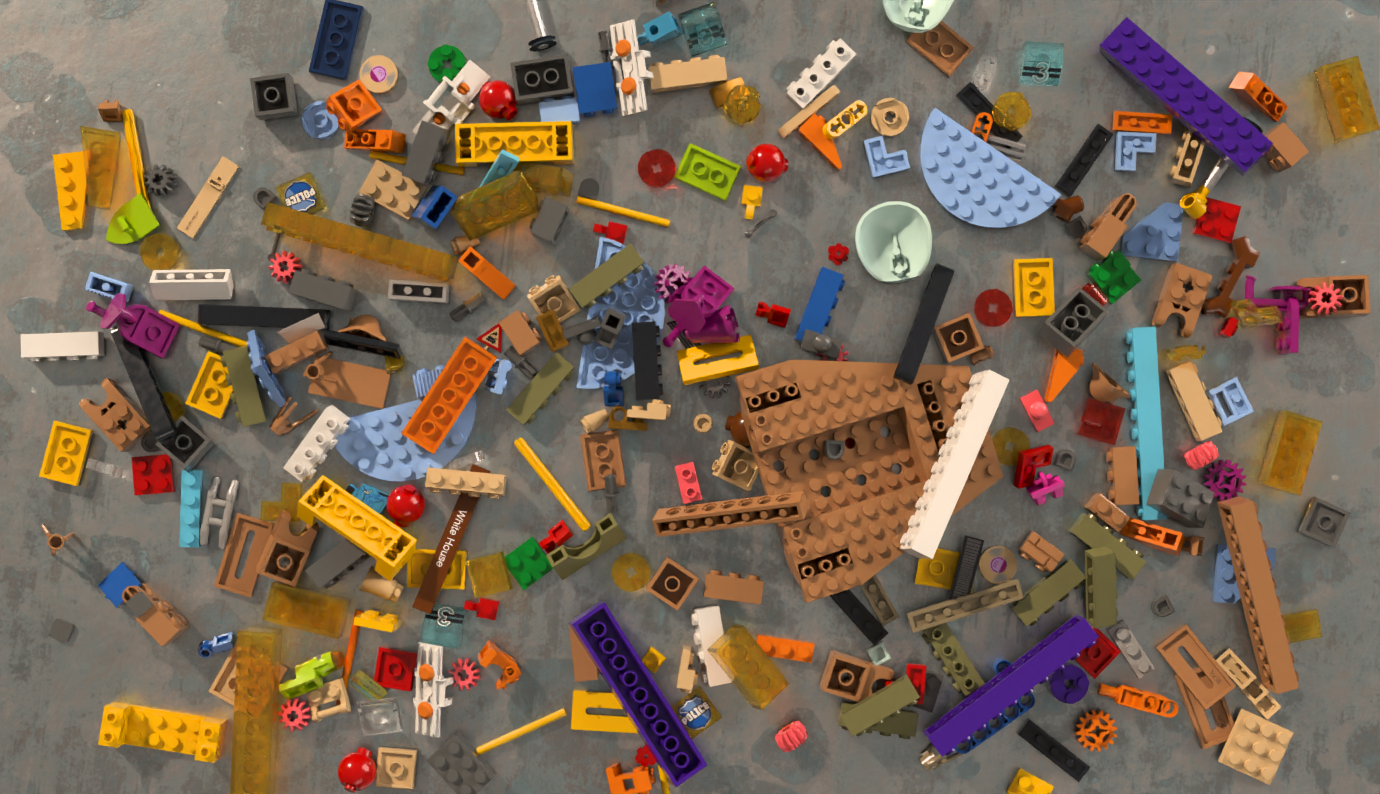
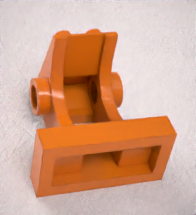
M488 640L478 654L479 664L486 668L490 664H496L503 669L501 677L495 684L496 689L502 687L504 690L507 688L506 685L508 683L512 684L520 678L519 676L522 673L515 659L499 649L492 641Z
M620 763L612 764L605 769L611 794H649V790H652L653 784L656 783L653 768L649 769V766L645 768L644 766L635 767L633 772L623 773ZM633 778L634 788H626L624 779Z

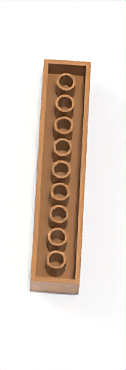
M1240 496L1217 502L1261 683L1266 689L1275 694L1298 689L1299 676L1293 666L1295 659L1292 652H1290V639L1284 629L1286 622L1280 613L1279 607H1281L1279 597L1276 596L1275 589L1277 586L1270 572L1272 565L1266 555L1267 545L1262 539L1261 532H1263V528L1257 518V505L1253 500Z

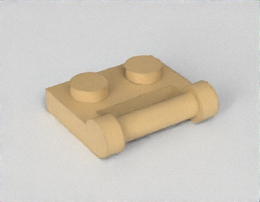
M343 678L324 683L323 687L306 693L311 709V718L314 723L335 714L351 712V705ZM340 699V705L320 711L319 705Z

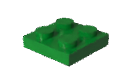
M533 536L501 559L523 590L553 569L545 552Z

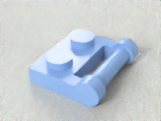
M499 357L496 359L488 371L485 390L502 395V391L505 390L507 385L506 373L512 368L509 360H502Z
M1237 377L1205 392L1214 405L1222 427L1254 412ZM1221 392L1232 414L1231 416L1227 417L1216 393Z

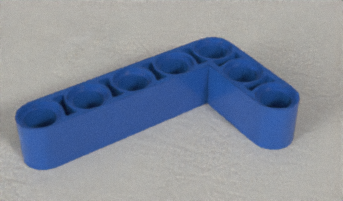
M1003 658L996 659L992 665L994 673L996 675L1000 673L998 670L1000 664L1006 663L1008 667L1011 663ZM1030 693L1028 695L1029 701L1026 704H1021V697L1018 698V703L1013 706L1012 714L1005 715L1004 709L1002 711L1003 714L997 718L998 722L995 726H990L988 721L986 723L987 726L982 730V734L979 737H974L971 734V738L966 742V746L964 748L955 746V750L961 754L970 752L1027 712L1035 704L1033 694Z

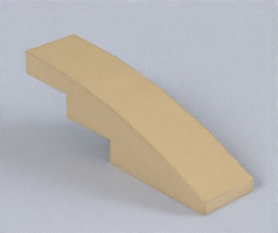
M1230 648L1216 659V662L1239 691L1266 720L1281 708L1277 701L1269 694V691L1256 679L1257 677Z

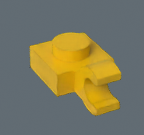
M744 185L741 205L747 206L745 219L753 220L754 207H760L763 187Z

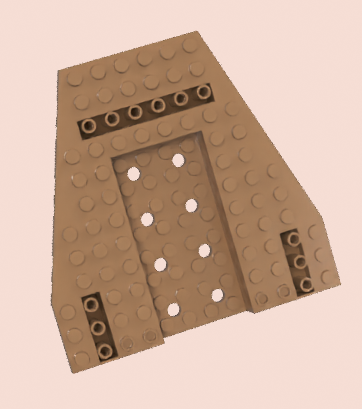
M788 360L735 377L741 395L742 420L766 495L798 491L805 492L809 507L803 520L775 523L787 564L800 585L805 603L862 585L905 552L900 549L902 545L900 540L903 534L907 533L909 519L912 515H915L917 510L916 503L925 492L923 487L926 481L931 478L932 466L935 462H938L940 457L939 450L948 439L946 434L949 428L954 425L955 413L958 409H961L963 404L961 402L962 397L971 386L969 381L972 374L969 366L920 364L912 385L893 378L898 363ZM882 427H886L889 430V435L886 438L880 434ZM989 429L952 515L1003 477ZM847 438L852 439L854 442L851 449L845 446ZM824 440L844 441L843 456L837 460L828 459L824 455ZM812 449L818 452L816 460H812L809 457V452ZM777 460L782 463V470L779 472L773 468V463ZM895 463L900 466L899 474L892 472V466ZM858 475H862L865 478V483L862 486L856 482ZM824 486L830 490L828 497L821 495V488Z

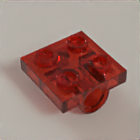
M1087 398L1077 435L1115 445L1126 408Z

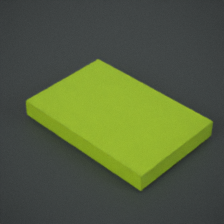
M689 143L674 179L726 202L742 166Z

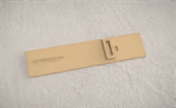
M222 156L179 223L178 230L191 238L195 237L238 170V165Z

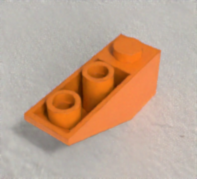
M1238 72L1229 86L1240 99L1275 122L1279 121L1288 107L1254 73Z
M355 129L350 133L346 131L344 148L383 153H404L406 134L394 130Z
M471 246L458 260L503 300L516 287L513 282Z

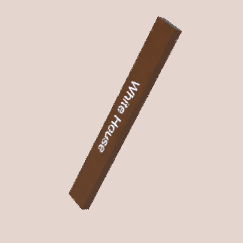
M472 464L470 472L491 473V471ZM461 493L413 603V608L431 615L480 497L468 496V493Z

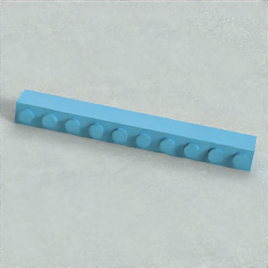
M1156 327L1131 328L1126 333V343L1129 344V352H1127V362L1130 363L1128 380L1131 382L1132 390L1129 391L1131 395L1129 399L1133 404L1130 417L1132 421L1134 420V428H1132L1131 435L1132 439L1135 440L1139 491V505H1136V514L1140 520L1167 519V516L1146 505L1157 470L1164 469Z

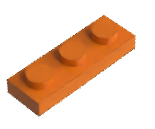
M1113 112L1112 131L1171 134L1172 115Z
M757 634L754 654L812 663L814 643Z

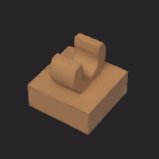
M115 99V103H109L108 100H105L104 103H99L98 110L103 122L123 121L118 99Z
M1193 535L1192 538L1185 537V540L1190 542V546L1188 548L1182 547V550L1189 552L1190 555L1202 556L1205 537Z

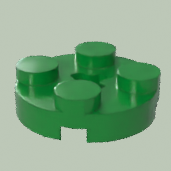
M444 44L430 54L427 65L432 77L441 83L444 76L453 81L466 65V59L458 48ZM444 61H452L450 63L452 66L450 69L442 68L444 66Z

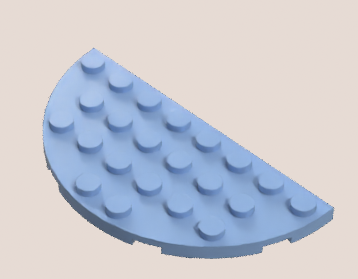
M937 108L933 109L922 134L921 165L931 192L950 213L961 220L988 228L1012 227L1039 216L1048 210L1061 196L1055 189Z
M600 237L595 269L626 246L617 241ZM646 262L642 265L643 270L636 275L634 273L630 274L627 277V282L621 286L615 285L611 288L613 290L612 293L605 298L600 296L596 299L597 304L588 309L587 320L597 316H601L603 320L609 307L627 315V319L613 349L595 341L591 345H583L576 388L598 389L608 386L605 385L604 376L609 371L621 373V381L635 374L632 323L655 321V326L659 325L660 337H656V344L658 345L664 326V300L659 299L660 292H655L658 286L654 285V283L658 282ZM600 326L594 328V331L596 332V337L601 328Z
M476 392L434 454L401 434L423 399L350 417L347 423L349 427L344 434H339L336 439L338 442L335 448L353 467L378 479L411 481L426 477L427 467L442 469L455 459L467 443L476 416Z

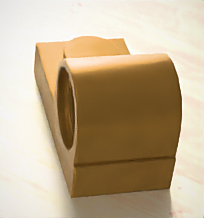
M554 309L536 316L551 352L569 345L568 339L564 337V330Z
M617 406L610 411L608 428L647 431V423H643L644 419L632 418V422H628L627 410ZM617 410L624 412V418L621 421L614 419V413Z

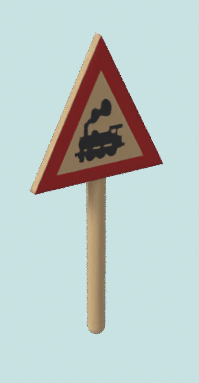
M498 323L476 340L485 344L487 351L491 347L501 353L502 327Z

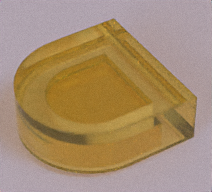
M402 355L400 359L385 356L387 374L398 373L404 369L405 360Z

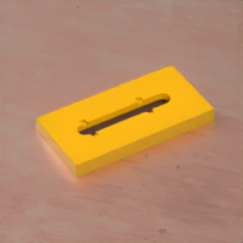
M751 335L740 337L738 343H710L676 351L684 385L759 369ZM737 352L742 353V355L738 358L732 357L719 361L709 362V364H693L694 362L700 360L719 357Z
M573 690L571 729L638 733L628 717L591 715L586 713L588 707L623 709L612 692Z

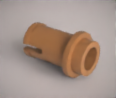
M984 345V349L969 355L973 365L976 366L988 358L992 359L995 353L990 345Z

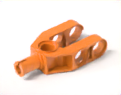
M1100 683L1097 689V695L1113 698L1117 704L1170 718L1178 713L1177 703L1160 694L1123 684L1113 687ZM1170 703H1172L1173 711L1168 714L1166 712L1169 711Z

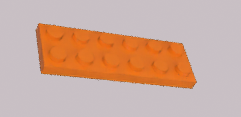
M465 336L401 434L434 454L498 357Z

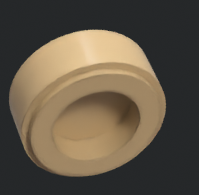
M700 414L694 419V428L698 432L706 433L711 430L713 421L709 415Z

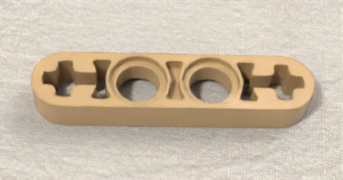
M835 84L785 123L777 132L783 139L786 138L814 113L816 114L840 94L839 89Z

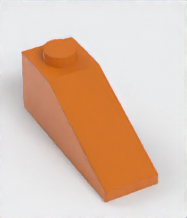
M814 113L798 129L797 133L839 172L842 164L833 139L826 138L822 131L827 121L821 115L817 116Z
M1056 349L1044 402H1052L1079 370V366L1082 367L1084 362L1083 350L1076 349L1067 358Z
M1134 518L1128 520L1120 533L1122 536L1178 557L1185 542V537L1181 532Z

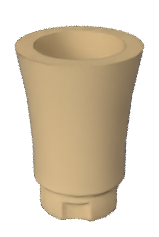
M371 566L359 590L374 594L388 601L390 599L396 603L404 585L399 584L394 579L389 581Z

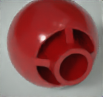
M495 80L482 85L479 104L487 116L494 119L505 118L506 120H511L516 116L518 109L516 108L515 91L509 83Z
M772 144L756 146L751 150L746 159L748 171L752 177L761 182L776 180L782 173H786L789 166L788 160L784 157L782 151Z
M407 484L397 487L388 496L386 503L387 511L394 520L395 525L408 527L410 523L417 521L423 515L425 510L424 496L413 485Z
M358 748L357 752L346 755L340 761L337 771L338 779L346 791L351 793L362 791L374 782L377 768L374 760L371 759L373 753L370 750Z

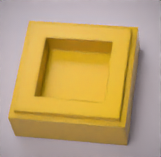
M651 646L641 661L645 667L655 674L666 660V657Z

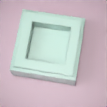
M883 641L865 649L871 662L876 665L891 659Z

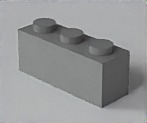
M389 279L388 299L391 301L449 304L450 285L447 283Z

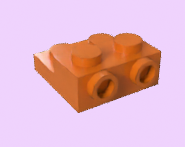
M360 79L330 95L326 101L327 111L337 117L339 127L342 130L346 129L348 133L361 127L367 120L382 111Z

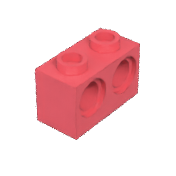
M694 462L675 466L683 504L702 500Z

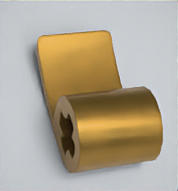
M741 77L717 85L709 90L717 108L724 107L737 98L749 95Z

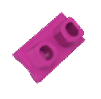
M1040 471L1037 473L1038 479L1033 480L1034 485L1026 487L1027 493L1037 505H1041L1046 502L1045 494L1051 493L1053 498L1063 496L1062 487H1065V484L1058 475L1052 477L1051 473L1044 475Z

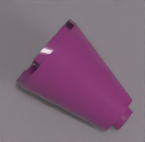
M727 305L717 310L712 316L705 318L706 323L698 333H691L685 329L686 338L691 340L692 343H738L740 341V333H736L737 327H739L738 321L731 305Z

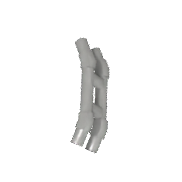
M213 476L208 489V497L200 529V544H208L210 525L221 527L219 532V548L225 549L239 481H231L226 500L215 498L220 478ZM214 506L225 508L223 519L212 518Z

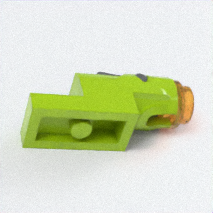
M329 651L309 656L306 662L295 666L296 679L280 684L279 692L289 700L323 687L322 677L341 669L345 665L343 654L341 651Z

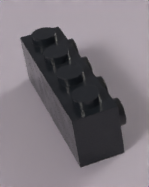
M655 321L632 323L636 400L660 399V395H663V384L659 383L658 376H662V365L658 364L657 356H661L660 345L656 344V337H660L659 325L655 326Z

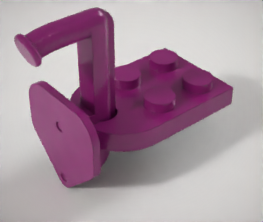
M704 265L685 287L681 294V299H675L668 308L670 317L677 322V325L667 337L663 338V345L672 347L674 341L684 329L691 333H698L706 323L705 318L712 316L735 288Z
M1246 275V308L1250 310L1279 311V320L1276 323V329L1279 331V337L1276 340L1278 355L1298 353L1299 310L1309 305L1308 300L1311 298L1309 293L1312 289L1301 286H1276L1269 288V292H1281L1280 299L1254 298V283L1257 281V278ZM1294 292H1302V300H1297Z
M118 293L114 296L107 310L96 305L94 301H90L87 304L86 310L88 312H93L102 317L100 323L102 329H109L117 322L118 332L126 341L161 359L164 358L180 324L145 305L132 304L125 307L126 295L123 293Z

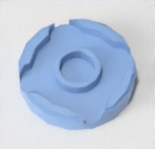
M323 101L313 102L308 105L301 117L302 127L305 132L312 138L319 140L329 139L339 129L337 117L327 111V104Z

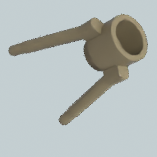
M931 743L921 753L923 757L919 760L929 772L963 754L956 753L939 761L946 755L936 756L934 752L929 753L934 747Z

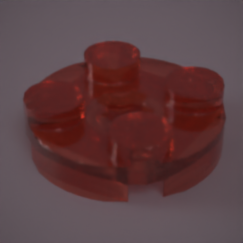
M654 149L649 152L647 151L639 159V177L643 183L650 187L663 188L675 176V162L672 156L665 150ZM660 164L662 171L653 173L652 165Z
M999 289L983 291L974 302V316L984 326H1001L1009 320L1013 312L1009 296ZM990 303L997 305L996 313L988 311Z

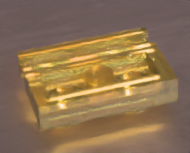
M1318 609L1283 615L1286 622L1284 629L1285 633L1289 636L1290 643L1323 637L1320 629Z

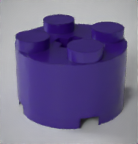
M1066 662L1062 670L1059 672L1054 671L1049 675L1050 678L1046 681L1048 692L1054 698L1063 703L1074 704L1086 695L1089 680L1081 668ZM1065 680L1069 681L1070 684L1068 686L1064 683Z

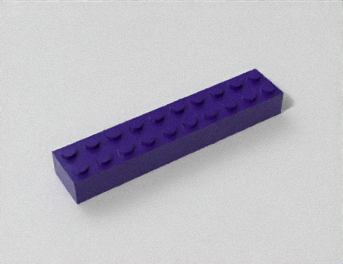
M1128 17L1100 44L1099 52L1241 176H1244L1271 149L1273 143Z
M598 602L568 622L670 784L678 787L705 768L707 763L605 602Z
M1076 614L926 728L923 733L941 756L950 755L955 751V746L959 743H966L971 738L970 735L975 731L980 732L987 726L986 723L988 721L999 718L1005 708H1011L1016 705L1018 698L1022 695H1029L1034 690L1033 687L1038 683L1043 684L1050 678L1049 675L1051 673L1062 670L1065 667L1064 663L1079 657L1081 650L1085 647L1087 649L1092 647L1099 636L1084 617Z

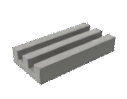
M993 135L988 136L986 143L998 151L1018 156L1016 158L1004 154L1015 163H1021L1026 145ZM991 141L1015 147L1021 150L1019 152L998 145L991 144Z

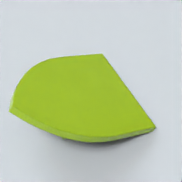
M142 193L136 195L117 210L109 223L106 241L116 244L133 243L160 226Z

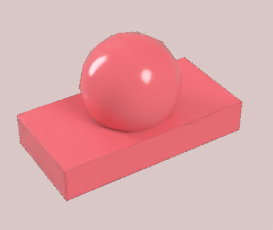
M1034 390L1019 398L1036 432L1055 424L1038 390Z

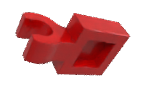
M610 221L608 227L594 224L593 232L606 235L605 238L624 244L627 225Z
M759 302L755 315L768 318L767 323L785 328L791 309L772 304L770 308L766 303Z
M561 520L548 531L549 536L539 544L549 554L555 549V545L561 546L573 536V533L567 524Z
M480 597L479 603L466 600L464 609L477 611L476 617L495 621L499 601Z

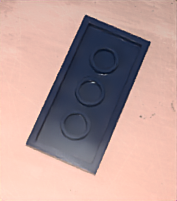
M325 0L309 73L347 81L364 10L363 6L338 0Z

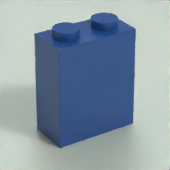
M611 62L573 67L579 114L584 113V117L594 116L595 111H603V114L614 113V109L617 108Z
M432 185L411 217L426 228L437 229L458 197L443 186Z

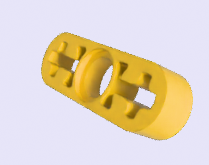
M858 100L841 111L823 126L824 136L828 139H835L867 114L866 104ZM859 108L860 111L853 115L852 112ZM842 115L848 118V125L842 122ZM837 125L838 128L831 132L830 129Z

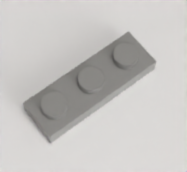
M1120 620L1116 625L1106 630L1138 679H1141L1155 669L1124 620Z

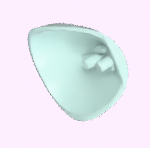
M883 0L886 15L896 27L911 33H923L932 30L940 23L954 0Z
M893 201L876 205L861 217L857 225L855 234L856 249L864 267L875 279L886 283H901L915 279L924 272L931 256L932 232L929 221L918 207L907 202Z

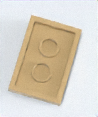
M376 160L358 193L373 197L376 203L410 221L411 215L418 207L428 187L402 176L400 171Z

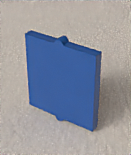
M121 562L98 585L105 593V598L109 599L116 608H119L124 603L122 593L127 587L134 585L140 587L142 585L134 575L135 572L131 571L124 562Z

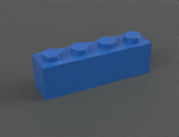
M825 267L821 268L794 340L802 342L806 329L823 334L824 326L828 327L832 317L829 316L831 308L835 309L838 302L836 294L838 290L842 291L845 280H842L843 274Z

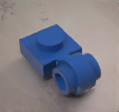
M609 371L604 376L605 385H608L604 386L603 389L604 405L624 407L623 386H617L621 385V373Z
M233 631L215 636L213 641H202L198 647V654L202 658H209L213 655V652H226L234 648L235 635Z

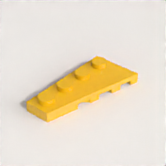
M92 150L53 155L62 231L79 230L84 227L85 201L89 187L87 185L91 171Z

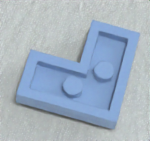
M1117 132L1115 171H1136V153L1154 154L1156 152V133Z
M883 136L863 141L872 178L910 169L906 150L887 154Z

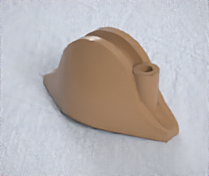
M360 315L356 318H350L348 326L338 331L387 342L386 338L381 334L377 319L371 315Z
M1092 363L1093 375L1089 386L1090 392L1096 400L1113 404L1118 398L1131 397L1123 387L1096 363Z

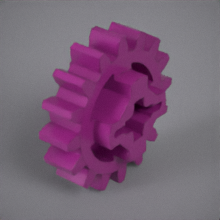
M678 264L667 265L659 270L660 274L655 276L658 282H655L654 285L658 286L655 292H660L661 294L659 299L665 298V304H672L675 299H681L682 291L693 277H688L690 271L684 272V266L678 267Z
M1218 460V464L1215 462L1211 463L1213 468H1206V471L1209 473L1208 475H1203L1207 479L1203 485H1208V489L1215 492L1213 498L1218 496V500L1223 501L1224 497L1227 500L1231 499V496L1233 498L1238 497L1237 492H1244L1241 486H1246V483L1242 482V479H1245L1246 476L1241 475V472L1244 470L1243 468L1237 469L1238 463L1231 465V460H1226L1225 463L1223 460ZM1226 467L1231 469L1232 471L1226 472L1222 468ZM1223 477H1227V479L1225 480L1226 484L1222 483V481L1224 480ZM1223 488L1227 493H1221L1218 489Z

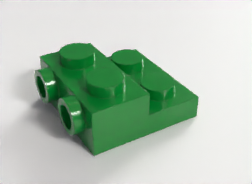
M1111 250L1107 257L1104 258L1105 260L1101 264L1095 263L1089 268L1091 272L1086 275L1110 305L1141 281L1140 277L1130 267V262L1120 250L1115 252Z

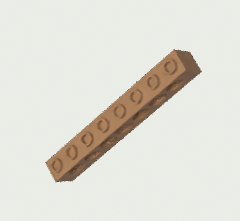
M798 491L658 509L652 522L657 537L803 520L809 507L805 492Z

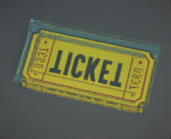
M359 668L348 682L349 685L377 707L389 693Z

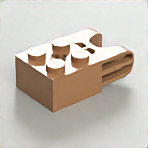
M1125 193L1112 200L1104 213L1099 218L1096 217L1090 225L1092 230L1085 233L1079 241L1081 246L1078 249L1096 261L1106 258L1128 225L1125 222L1136 208V198L1129 193Z
M1179 263L1171 264L1158 299L1159 302L1152 319V326L1157 328L1163 326L1168 316L1175 314L1181 321L1179 333L1182 337L1189 338L1196 326L1213 275ZM1183 285H1187L1188 291H1184Z
M1368 275L1314 277L1297 280V286L1311 288L1314 292H1316L1314 289L1316 285L1322 289V283H1326L1327 288L1334 284L1332 290L1335 291L1339 288L1340 292L1336 295L1343 296L1342 300H1338L1342 306L1336 307V313L1331 312L1329 309L1330 313L1328 316H1325L1324 310L1318 315L1317 311L1319 308L1311 310V307H1305L1299 311V318L1364 317L1371 313ZM1345 293H1346V296H1349V299H1348V300L1345 299V297H1344V294H1345ZM1322 295L1323 298L1321 299V301L1323 303H1325V301L1326 303H1328L1330 297H1325V295Z
M105 378L101 385L107 393L106 402L102 406H98L91 399H82L79 402V406L120 452H128L143 438L151 427L145 413L127 396L114 380ZM124 421H127V428H124L123 426Z
M282 510L277 517L255 570L260 575L295 587L310 553V548L319 525L318 522L312 527L306 524L300 533L293 534L289 531L291 515L288 511ZM284 557L286 562L280 564L279 560Z
M141 583L140 587L136 585L127 587L122 593V599L125 603L138 592H143L152 603V607L140 617H136L135 620L161 647L173 643L189 628L186 624L187 620L181 614H177L173 610V605L167 600L164 601L148 584Z
M831 649L819 686L824 692L859 702L874 693L871 689L874 681L877 679L891 680L895 672L889 667L876 665L873 662ZM847 672L848 676H844L842 679L841 675Z

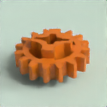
M1091 709V714L1084 711L1085 717L1078 716L1080 723H1075L1078 730L1074 731V733L1080 735L1077 741H1083L1081 746L1084 748L1088 746L1090 751H1093L1095 747L1098 752H1101L1102 746L1107 750V743L1114 744L1111 738L1117 737L1113 731L1118 728L1112 725L1115 720L1113 718L1109 719L1110 714L1107 712L1103 715L1101 709L1097 713L1094 709ZM1099 718L1103 719L1107 725L1100 724ZM1095 726L1099 728L1096 734L1092 732V730H1095ZM1085 736H1091L1093 742L1088 741Z

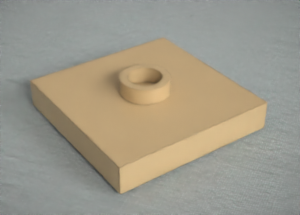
M379 747L375 787L414 790L418 750Z

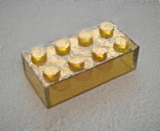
M1358 56L1326 64L1314 70L1335 143L1370 134L1380 129Z
M518 170L459 196L451 207L450 213L471 241L538 212V198L521 171Z
M1287 410L1278 411L1256 484L1291 495L1301 496L1322 421Z
M274 581L271 584L262 620L338 639L342 637L351 599Z
M734 624L707 649L755 709L763 710L789 685L788 681L744 625Z

